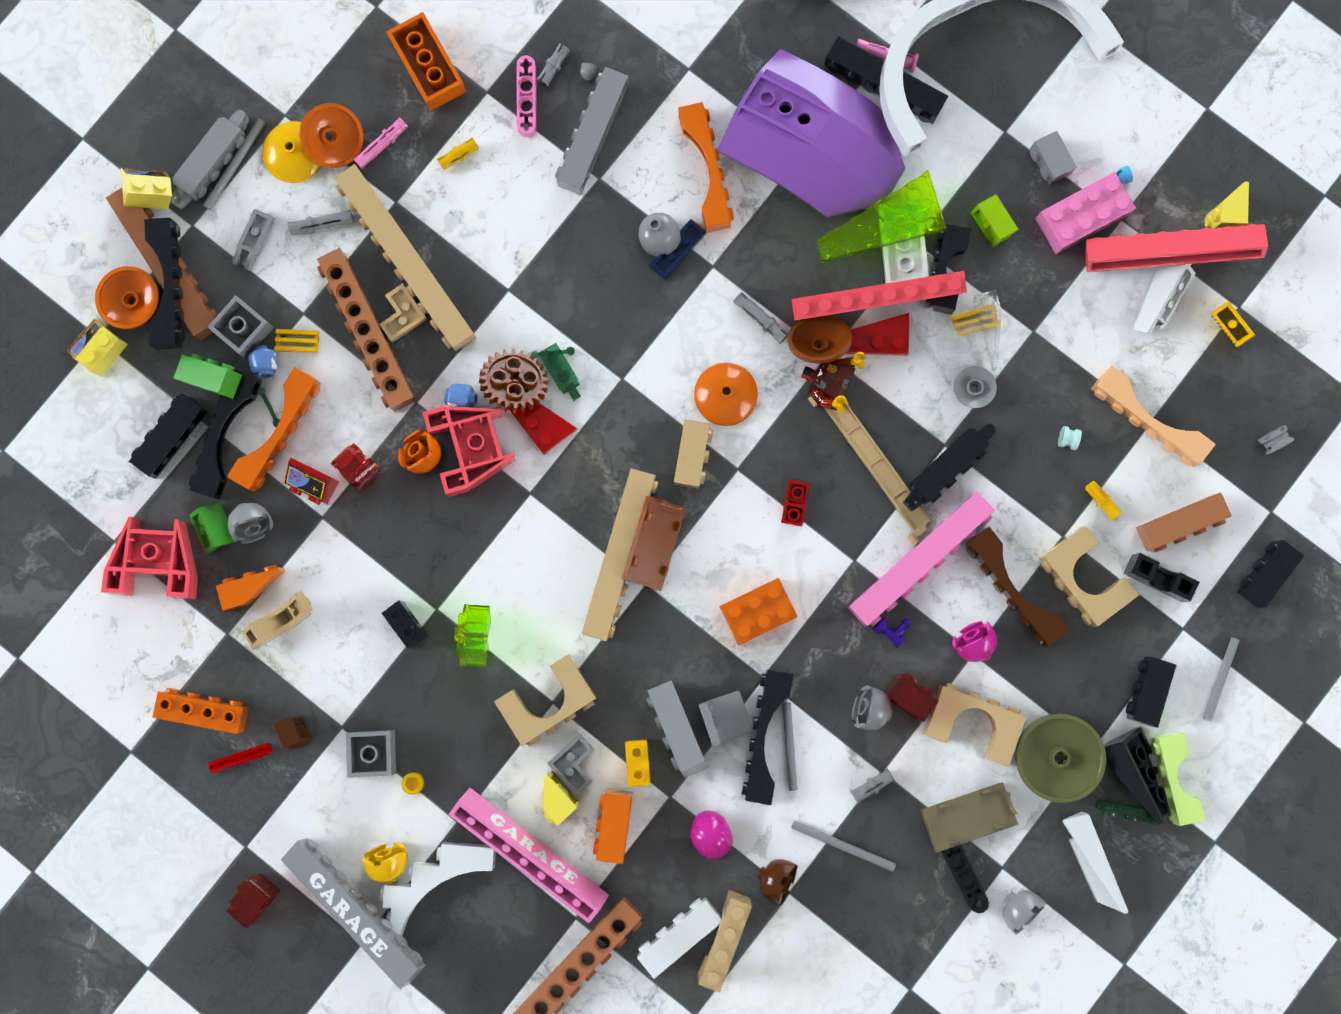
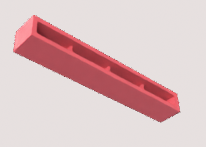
M1249 224L1237 227L1226 226L1213 229L1203 228L1201 230L1184 229L1178 232L1161 231L1154 234L1138 233L1130 236L1116 235L1106 238L1093 237L1086 239L1085 242L1087 272L1265 258L1268 241L1265 224Z
M964 271L791 300L794 320H801L967 293Z

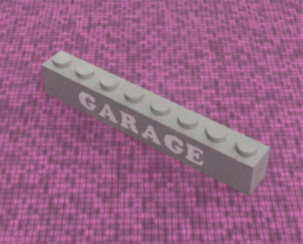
M308 838L298 840L282 857L281 861L399 989L409 985L426 966L422 962V957L408 947L405 938L395 933L391 923L381 918L377 913L376 907L362 897L361 891L347 881V876L332 865V860L318 850V845L313 840Z

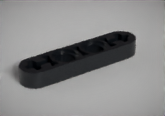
M961 845L952 847L953 850L958 848V852L951 853L949 849L941 851L969 908L975 913H984L989 907L988 898ZM956 856L962 857L964 861L963 866L958 869L952 866V860ZM971 876L974 880L973 886L968 889L964 888L962 885L963 878ZM975 892L980 900L983 899L980 908L976 905L973 906L975 899L971 894L967 896L968 893Z

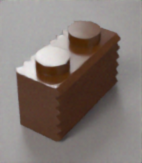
M304 716L289 717L272 725L281 749L289 748V751L308 745L307 741L312 736L308 732L309 728L306 727V720H303Z

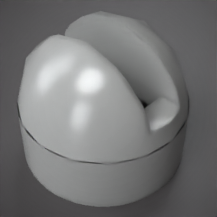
M582 63L580 74L583 79L592 80L596 76L598 67L590 63Z

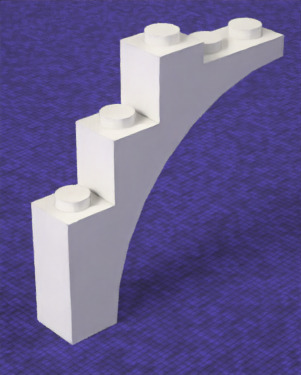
M443 842L441 847L437 848L436 860L440 861V863L416 862L413 864V868H409L408 881H411V884L395 882L385 884L384 888H381L380 901H383L382 908L391 909L387 913L386 920L391 923L395 933L403 937L409 917L419 901L441 882L469 872L492 871L495 868L496 851L488 845Z

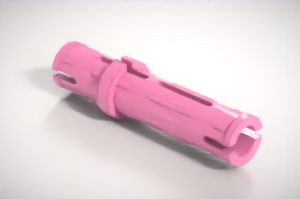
M399 117L390 127L381 131L382 134L353 160L363 170L388 145L394 144L396 142L395 139L409 127Z

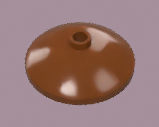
M831 316L803 319L797 322L788 334V347L793 355L803 361L814 364L829 363L841 358L848 352L852 344L850 328L843 321Z

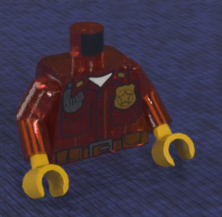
M857 352L853 357L820 364L818 370L805 366L801 378L812 382L808 393L820 408L834 409L842 413L844 412L843 405H848L844 395L856 369L853 367L856 365L859 369H863L865 363L861 360H866L867 358L863 352Z

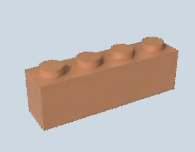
M1220 492L1137 526L1136 529L1146 551L1154 549V552L1166 549V544L1173 541L1174 544L1187 540L1186 535L1193 533L1196 536L1206 532L1205 527L1213 525L1215 528L1226 523L1225 519L1232 515Z

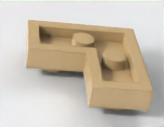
M403 283L385 295L396 313L379 325L392 343L427 320Z

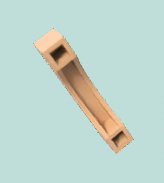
M1113 365L1102 373L1091 388L1097 398L1109 402L1114 411L1126 415L1131 424L1143 428L1148 437L1160 441L1164 444L1163 448L1177 454L1181 457V462L1187 466L1195 467L1200 465L1216 445L1199 431L1175 429L1153 418L1137 400L1132 390L1130 379Z

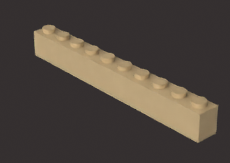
M354 164L336 176L334 179L338 185L335 188L342 197L345 195L350 201L347 205L354 214L358 212L362 217L359 219V222L365 230H371L373 235L370 238L377 248L379 246L383 247L385 252L382 255L389 264L393 262L397 267L394 272L401 281L406 280L408 286L405 288L412 298L418 297L420 303L417 305L424 315L429 313L432 317V320L429 322L436 332L441 330L444 335L441 339L447 348L453 347L455 352L476 339L477 337L357 166Z

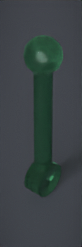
M568 347L566 350L532 351L531 357L535 359L538 356L558 354L572 356L575 350L573 347Z
M260 387L257 393L262 396L273 418V425L277 427L280 419L277 418L265 395V388Z

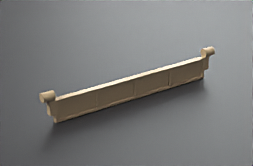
M815 394L808 398L813 407L819 404L823 406L822 402L824 400L834 401L835 397L823 395L817 398ZM843 405L844 412L839 413L832 406H823L913 531V534L907 537L913 546L920 542L918 536L928 530L925 525L931 521L929 516L921 506L911 512L903 504V501L911 491L849 405Z

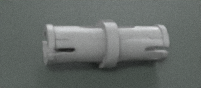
M559 43L551 58L546 60L544 69L539 77H537L541 84L548 87L556 72L561 70V64L570 52L566 46L563 45L562 47V44Z
M887 768L871 779L869 777L866 779V783L852 790L851 793L856 802L860 803V801L873 793L878 794L881 788L894 782L895 779Z

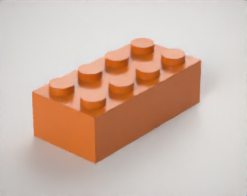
M424 12L386 31L430 112L467 92L463 81Z

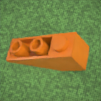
M271 565L263 568L264 572L256 574V571L244 573L243 578L235 580V577L222 580L223 584L216 585L222 611H231L250 605L285 572V569L277 567V565Z

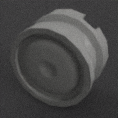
M1286 425L1258 439L1259 443L1266 448L1267 451L1265 452L1267 455L1295 440L1287 433L1288 428Z

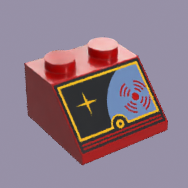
M290 458L284 483L290 486L289 491L300 496L303 492L309 495V501L320 505L321 502L328 504L339 481Z

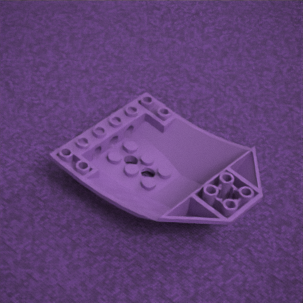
M782 49L758 72L738 104L717 149V152L754 170L788 190L826 216L827 219L885 204L905 171L900 149L887 127L881 108L838 78ZM786 105L791 108V111L783 113L780 111V108ZM801 115H807L810 118V122L803 125L798 122V118Z

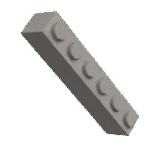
M605 67L603 73H599L595 83L597 87L594 92L591 91L588 97V108L582 111L579 119L581 124L578 129L574 130L571 137L572 145L570 148H566L563 156L565 161L562 167H558L555 174L558 187L578 195H582L629 85L628 75Z

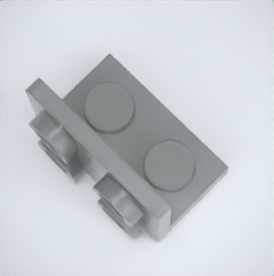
M740 691L698 704L713 747L753 731Z

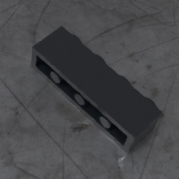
M183 393L176 396L172 400L169 410L158 418V424L155 428L145 435V441L140 447L134 449L128 462L148 477L157 479L208 411Z

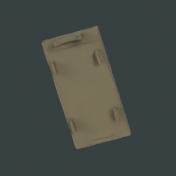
M1003 782L920 810L935 853L1018 825L1015 816L1018 813L1011 802L1010 792H1006Z

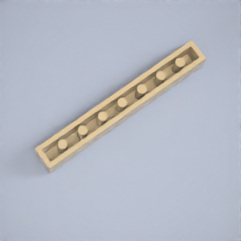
M630 469L581 633L583 635L606 642L608 638H613L616 626L612 624L615 617L619 618L622 605H619L620 597H625L628 584H625L626 580L622 579L646 496L656 493L659 483L655 481L656 475Z

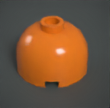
M417 430L407 436L403 441L405 443L403 450L399 449L398 452L399 464L414 474L430 472L437 466L441 457V447L438 440L422 430Z

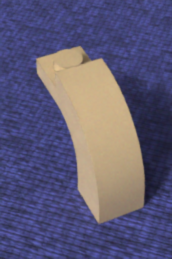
M300 591L295 593L283 606L274 612L250 623L242 632L251 648L254 650L276 639L308 618L313 610L310 600Z

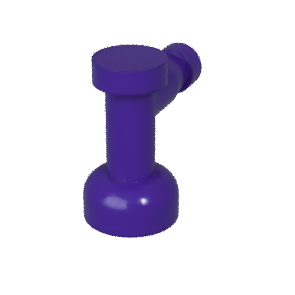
M882 617L872 630L877 634L883 633L894 642V646L898 648L905 640L902 635L907 627L911 625L910 621L904 619L902 624L893 631L888 627V620Z

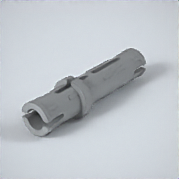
M351 210L314 218L308 216L304 220L288 222V228L292 236L304 232L315 233V230L353 223L354 220Z
M743 292L734 299L733 303L762 327V331L768 332L779 344L788 337L789 333L776 323V319L768 316Z

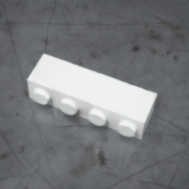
M706 897L702 900L700 898L696 899L689 906L691 909L686 914L683 912L678 914L672 920L674 923L669 928L664 926L655 934L657 938L651 943L646 941L638 948L640 952L637 954V959L653 979L720 924V914Z

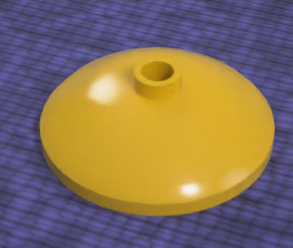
M298 121L285 122L276 126L269 132L262 147V158L268 171L275 178L287 183L306 181L312 178L322 167L313 162L304 152L299 137L301 122ZM288 145H293L292 149L287 150Z

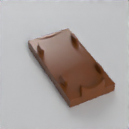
M646 496L622 579L662 591L677 536L682 525L685 509L682 508L683 506Z

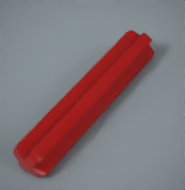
M265 743L209 762L210 773H216L273 753L270 743Z

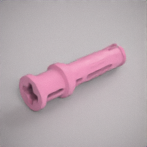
M858 39L856 45L884 61L889 50L885 46ZM907 53L903 68L910 69V72L913 73L919 54Z

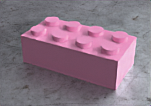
M1113 172L1041 211L1035 220L1057 255L1129 216L1136 207L1118 176Z

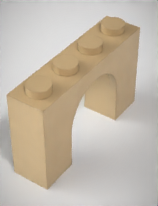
M1082 526L1039 557V559L1042 561V568L1048 574L1051 573L1055 578V585L1061 591L1064 590L1069 596L1067 598L1069 603L1074 608H1078L1082 613V620L1088 626L1097 627L1134 600L1139 594L1126 578L1118 579L1097 595L1088 594L1078 587L1073 576L1075 563L1083 554L1098 544V541L1088 528Z
M570 654L550 665L564 690V703L555 715L546 718L533 715L526 708L515 689L494 701L521 746L527 743L530 747L540 740L538 736L543 732H546L547 735L558 729L557 723L562 720L567 723L576 717L575 712L582 708L586 711L595 705L593 700L597 697Z
M949 683L946 686L940 685L923 735L947 743L956 717L964 710L977 708L989 717L992 724V735L984 758L1009 767L1026 720V716L1020 715L1021 710L1011 706L1008 707V710L1000 707L1001 703L989 698L987 702L980 700L979 694L967 691V694L959 692L960 687Z
M732 890L728 891L721 910L722 917L710 952L705 953L698 971L699 985L720 993L752 908L750 897Z

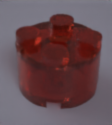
M353 443L351 446L348 445L330 464L339 470V474L356 490L358 489L362 493L379 476L381 470L370 458L365 460L366 456L362 453L363 451Z

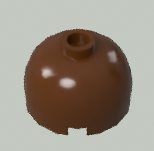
M776 859L771 861L766 868L762 867L760 869L758 879L761 880V892L766 899L781 906L784 904L790 893L788 889L791 883L794 884L798 865L789 860Z

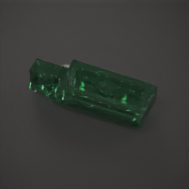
M557 343L538 353L563 395L568 392L573 401L581 398L576 389L580 385L578 378Z

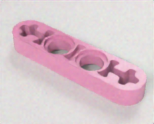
M527 55L520 57L517 61V128L523 137L533 136L537 129L536 65L534 59ZM526 62L529 63V76L525 75L524 67H522L525 66ZM530 82L532 88L529 91H523L521 89L522 83ZM524 102H530L533 106L531 110L523 111L521 105ZM525 117H528L529 125L532 126L529 127L528 131H525L523 127L525 126Z

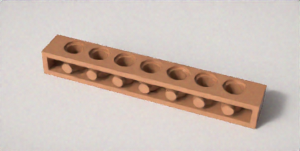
M337 248L317 258L320 264L317 269L322 278L326 277L329 283L326 287L332 297L335 296L338 301L335 304L340 315L344 314L347 319L344 324L348 332L354 334L356 340L353 342L358 352L362 351L365 359H362L368 371L372 370L375 376L372 378V381L377 390L381 389L384 395L381 399L385 407H390L395 412L417 401L345 253L341 248ZM342 271V276L339 279L333 278L336 272ZM351 290V295L343 298L344 291ZM355 308L361 309L359 315L352 316V311ZM363 327H370L368 334L361 335ZM373 345H379V350L375 354H370V348ZM384 363L388 364V369L385 372L380 373V365ZM397 382L396 390L388 391L389 384Z
M623 896L513 1014H552L553 1012L558 1014L565 1006L564 1001L568 996L573 998L581 989L579 985L585 979L588 982L596 973L594 969L600 963L604 965L612 956L610 952L615 947L619 949L626 942L627 938L625 936L630 931L634 933L641 926L642 922L640 920L643 914ZM622 920L625 923V928L617 930L614 928L613 922ZM606 936L610 940L609 945L601 946L598 943V938ZM589 952L593 954L594 960L592 962H585L582 955ZM575 969L578 971L579 976L572 979L567 975V971ZM555 985L561 986L563 993L561 995L554 994L552 987ZM544 1002L548 1009L540 1011L537 1009L536 1004Z

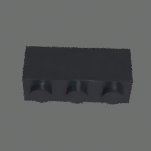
M1284 540L1272 541L1265 548L1266 554L1263 558L1258 559L1253 564L1252 569L1254 570L1249 576H1245L1239 584L1241 587L1237 592L1257 608L1268 606L1304 557L1302 553Z
M1144 657V660L1140 661L1138 666L1140 674L1138 680L1132 686V693L1134 694L1132 701H1129L1126 706V719L1158 728L1176 664L1154 657Z

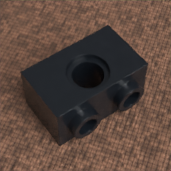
M398 600L381 613L406 648H413L429 636L404 601Z

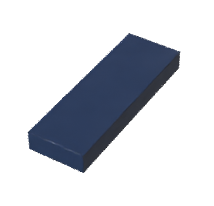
M690 219L680 230L681 241L678 247L670 254H659L649 267L666 280L707 232Z

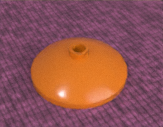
M335 103L321 104L308 111L301 122L299 130L301 146L306 155L316 164L327 168H339L350 164L359 155L363 146V129L358 118L348 108ZM327 132L332 134L331 140L326 139L325 135Z
M132 266L119 267L107 273L99 282L95 293V305L101 318L111 326L124 330L139 328L148 323L155 315L160 302V292L156 281L144 270ZM135 298V303L131 305L130 301Z
M718 363L707 368L700 375L695 385L694 398L697 409L705 419L716 425L732 426L741 423L751 415L757 403L758 390L754 378L745 368L733 363ZM728 388L731 393L724 395L723 389Z

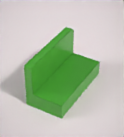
M221 503L199 507L189 515L205 554L214 552L220 546L234 543L227 527L228 519Z

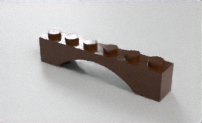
M990 527L985 528L965 543L968 547L966 549L967 553L973 559L976 558L979 561L981 571L986 576L992 578L994 588L1000 594L1003 593L1008 599L1006 600L1007 605L1013 611L1016 610L1021 616L1019 618L1020 622L1024 627L1032 630L1034 633L1033 638L1038 645L1050 647L1070 632L1056 613L1045 611L1033 605L1016 590L1005 568L1003 543Z

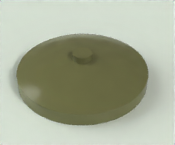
M1057 713L1042 716L1026 727L1016 746L1015 761L1022 781L1033 793L1051 802L1069 803L1086 797L1098 786L1106 768V751L1100 736L1091 725L1078 717Z

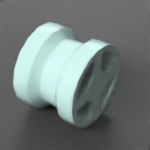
M1063 426L1059 435L1058 446L1062 448L1067 446L1071 450L1076 451L1081 441L1082 431L1079 429L1070 430L1069 427Z

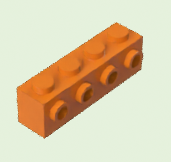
M166 688V691H159L157 693L152 718L234 734L244 733L249 707L242 706L243 702L230 700L229 703L221 702L222 698L209 696L208 699L200 698L201 694L187 692V695L179 694L180 690Z

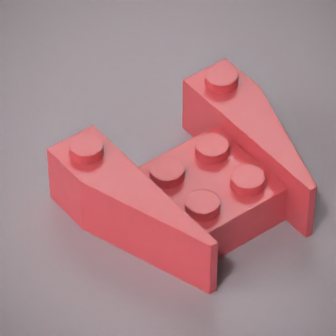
M442 406L422 412L429 434L436 436L451 432L460 468L440 473L444 492L448 498L469 492L516 460L514 453L502 456L492 421L493 419L504 417L502 409Z
M128 517L103 571L101 592L109 595L132 596L135 574L168 576L166 596L175 599L196 600L198 574L187 524L175 519L173 531L140 529V520Z

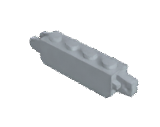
M236 110L229 120L225 117L218 118L172 177L176 189L172 194L170 202L177 208L182 210L192 199L197 202L199 198H202L206 194L211 182H214L219 177L221 169L230 163L232 155L241 147L247 137L244 132L251 120L244 111Z

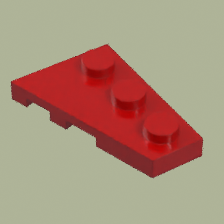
M909 313L851 329L852 344L846 354H855L857 352H863L865 355L908 356Z
M534 404L532 410L526 406L524 413H522L520 408H517L514 414L512 408H509L510 412L543 455L578 430L542 404L538 406Z

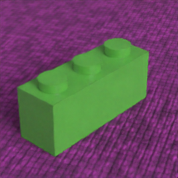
M192 354L191 357L181 356L173 379L231 399L234 398L242 377L241 374L234 371L235 367L225 363L219 366V362L209 358L205 362V358Z

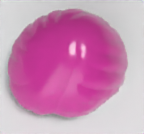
M703 811L696 815L690 829V839L700 855L708 859H719L726 855L733 844L732 832L726 819L714 811Z

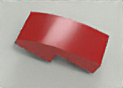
M788 480L781 523L802 527L810 487L809 482Z

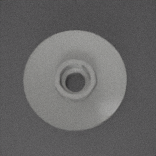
M967 367L955 378V396L966 407L982 408L988 405L996 395V380L992 373L983 367ZM975 385L977 392H972L970 386Z

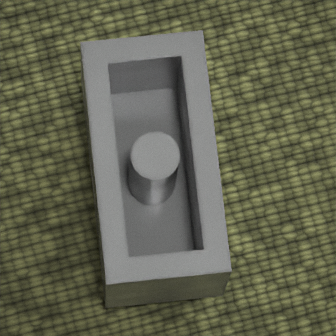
M1058 131L1035 141L1030 147V155L1033 161L1038 163L1041 176L1044 180L1048 181L1049 185L1072 174L1077 168Z

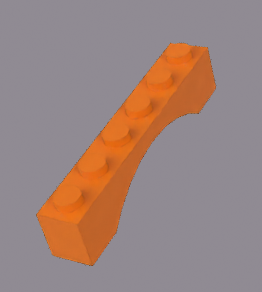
M703 102L678 107L682 133L699 149L705 159L709 172L710 186L701 211L705 231L710 233L731 228V221L734 220L732 208H728L726 202L729 200L727 188H723L722 181L725 180L723 169L718 168L717 161H720L719 152H717L718 148H714L712 141H715L713 128L709 129L708 121H710L708 108L704 109Z
M296 367L293 368L283 384L284 408L276 430L257 450L237 459L227 476L229 479L253 492L262 487L267 471L272 470L276 463L275 458L287 445L286 440L289 435L296 431L298 427L297 422L300 417L307 413L309 409L308 404L311 399L318 395L320 391L319 386L321 385L318 380Z

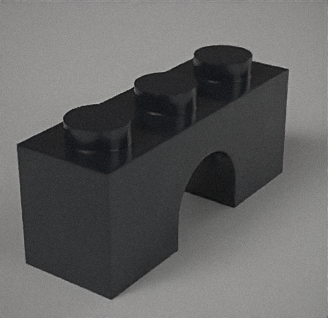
M1142 553L1132 554L1123 574L1180 602H1191L1200 583L1199 581L1181 572L1169 571L1159 566L1160 562Z

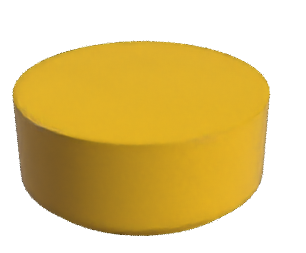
M411 772L402 779V789L407 794L415 795L424 788V778L419 773Z

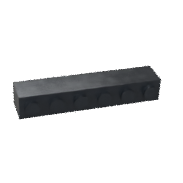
M838 36L826 56L824 65L827 66L829 71L845 76L849 82L860 84L867 92L880 95V76L884 60ZM903 71V86L909 108L922 122L934 124L948 95Z

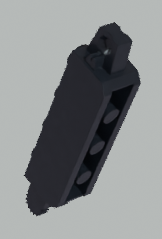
M989 423L979 431L969 428L910 483L911 492L903 501V504L912 512L922 504L926 505L929 501L932 504L942 496L940 491L944 487L949 489L957 482L955 477L960 472L964 475L972 467L970 463L975 458L979 461L987 453L985 449L990 445L988 440L994 435L996 427Z

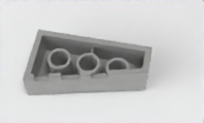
M672 680L647 690L650 696L646 698L651 710L655 709L658 717L654 718L659 730L663 729L666 737L662 738L666 749H671L674 757L671 758L675 771L680 770L683 777L686 778L707 769V763Z

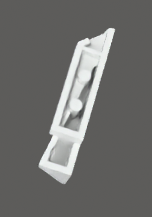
M1192 264L1158 267L1135 323V331L1151 334L1153 329L1161 330L1166 327L1196 274L1191 268Z
M1081 811L1063 819V824L1073 837L1069 839L1095 900L1124 914L1129 913L1089 814Z

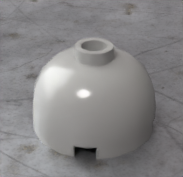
M652 213L642 220L638 229V238L642 248L653 256L672 253L681 241L677 222L665 213Z
M242 503L233 509L228 516L227 527L234 542L237 543V540H241L242 544H248L266 536L263 532L268 528L271 531L273 521L263 506L257 503Z
M866 685L860 690L864 691L861 697L856 696L852 708V720L856 721V724H853L854 727L874 731L883 727L891 719V703L883 691Z
M1021 890L1015 894L1012 891L1004 899L1006 903L1003 908L1004 922L1017 935L1024 929L1023 925L1030 924L1047 903L1035 892Z

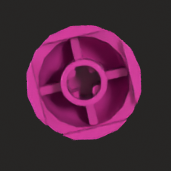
M982 621L972 623L960 630L962 635L958 639L954 636L952 645L961 658L969 662H985L991 658L997 647V635L988 621H986L987 624H983Z

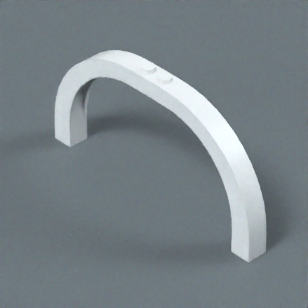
M932 0L914 12L895 35L886 55L880 76V103L887 127L904 157L923 148L927 140L926 135L909 108L905 96L903 67L906 54L914 42L930 28L977 5L994 0ZM1026 0L1046 6L1070 21L1086 39L1099 61L1117 53L1124 43L1106 14L1092 0Z

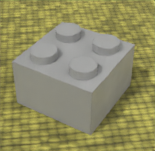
M236 295L207 327L245 359L248 358L250 352L254 351V347L259 346L274 329L269 322Z
M395 730L346 733L347 778L390 776L396 774Z

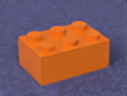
M779 578L719 606L738 646L798 617Z
M607 789L605 794H601L599 809L602 810V816H598L596 823V832H600L599 838L595 839L593 854L597 855L596 861L623 864L633 792Z

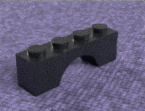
M946 223L943 230H939L937 242H940L939 250H935L933 262H936L935 270H931L930 276L946 274L948 261L957 255L965 253L968 249L971 228ZM959 294L925 299V302L928 303L927 310L952 315L956 310Z

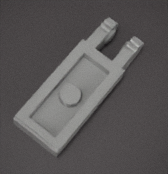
M256 209L253 210L237 244L238 248L233 256V264L238 266L246 251L249 255L245 261L244 268L249 271L252 269L256 262V256L259 255L275 221L273 216Z

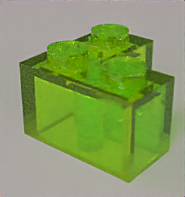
M464 604L463 612L459 613V628H455L454 640L458 641L456 657H459L460 666L486 667L489 654L488 634L491 624L490 606Z

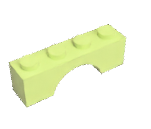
M1175 732L1152 737V752L1154 756H1157L1159 764L1156 766L1159 772L1158 775L1162 778L1164 785L1162 787L1172 814L1169 820L1178 826L1206 821L1201 799L1188 795L1183 791L1178 782V768L1181 762L1190 755L1185 733Z

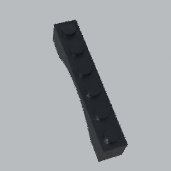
M170 217L144 219L145 241L153 248L159 258L164 277L161 304L154 318L149 323V346L156 350L182 348L185 333L181 325V321L184 320V312L180 301L183 299V290L180 287L182 269L179 266L181 248L178 245L180 227Z
M238 370L234 371L241 374L242 377L234 398L231 399L220 395L218 411L213 415L210 433L204 439L205 447L203 453L197 458L196 465L198 467L189 481L190 491L217 500L221 499L227 482L222 463V447L225 435L235 417L246 406L256 400L262 380L258 377Z
M766 670V674H761L760 686L763 687L762 695L757 697L756 708H760L758 717L754 716L752 729L756 730L755 739H750L749 751L752 752L751 760H747L745 773H749L748 780L743 782L741 795H745V801L766 805L772 804L775 783L769 773L765 760V735L774 712L790 696L793 674Z

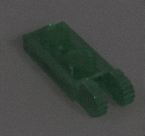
M1096 800L1095 808L1102 810L1103 815L1115 817L1116 813L1124 814V819L1137 821V817H1140L1143 822L1158 825V822L1145 808Z

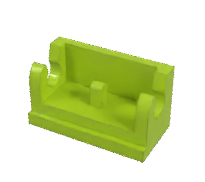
M996 194L979 203L970 212L992 247L1008 239L1019 230Z

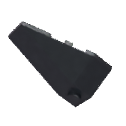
M1137 727L1107 742L1104 747L1106 762L1110 769L1158 824L1163 823L1172 814L1164 789L1158 785L1156 774H1159L1157 767L1152 766L1149 756L1153 754L1142 728Z

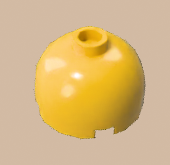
M393 843L394 847L386 849V844L372 848L364 854L365 859H361L366 874L372 880L391 884L397 881V878L406 870L408 859L406 848L402 843Z

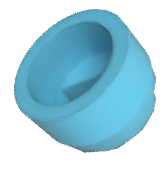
M1128 165L1117 170L1116 175L1122 184L1133 182L1132 172Z

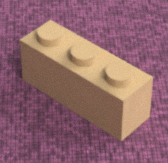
M684 420L674 485L699 489L700 484H704L706 472L702 471L703 463H708L710 452L706 450L707 442L712 441L713 430L709 429L710 423Z

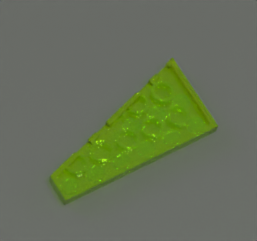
M929 170L922 173L915 180L909 181L896 192L890 193L868 207L863 213L854 216L844 225L835 228L818 239L816 244L822 263L945 231L946 225Z

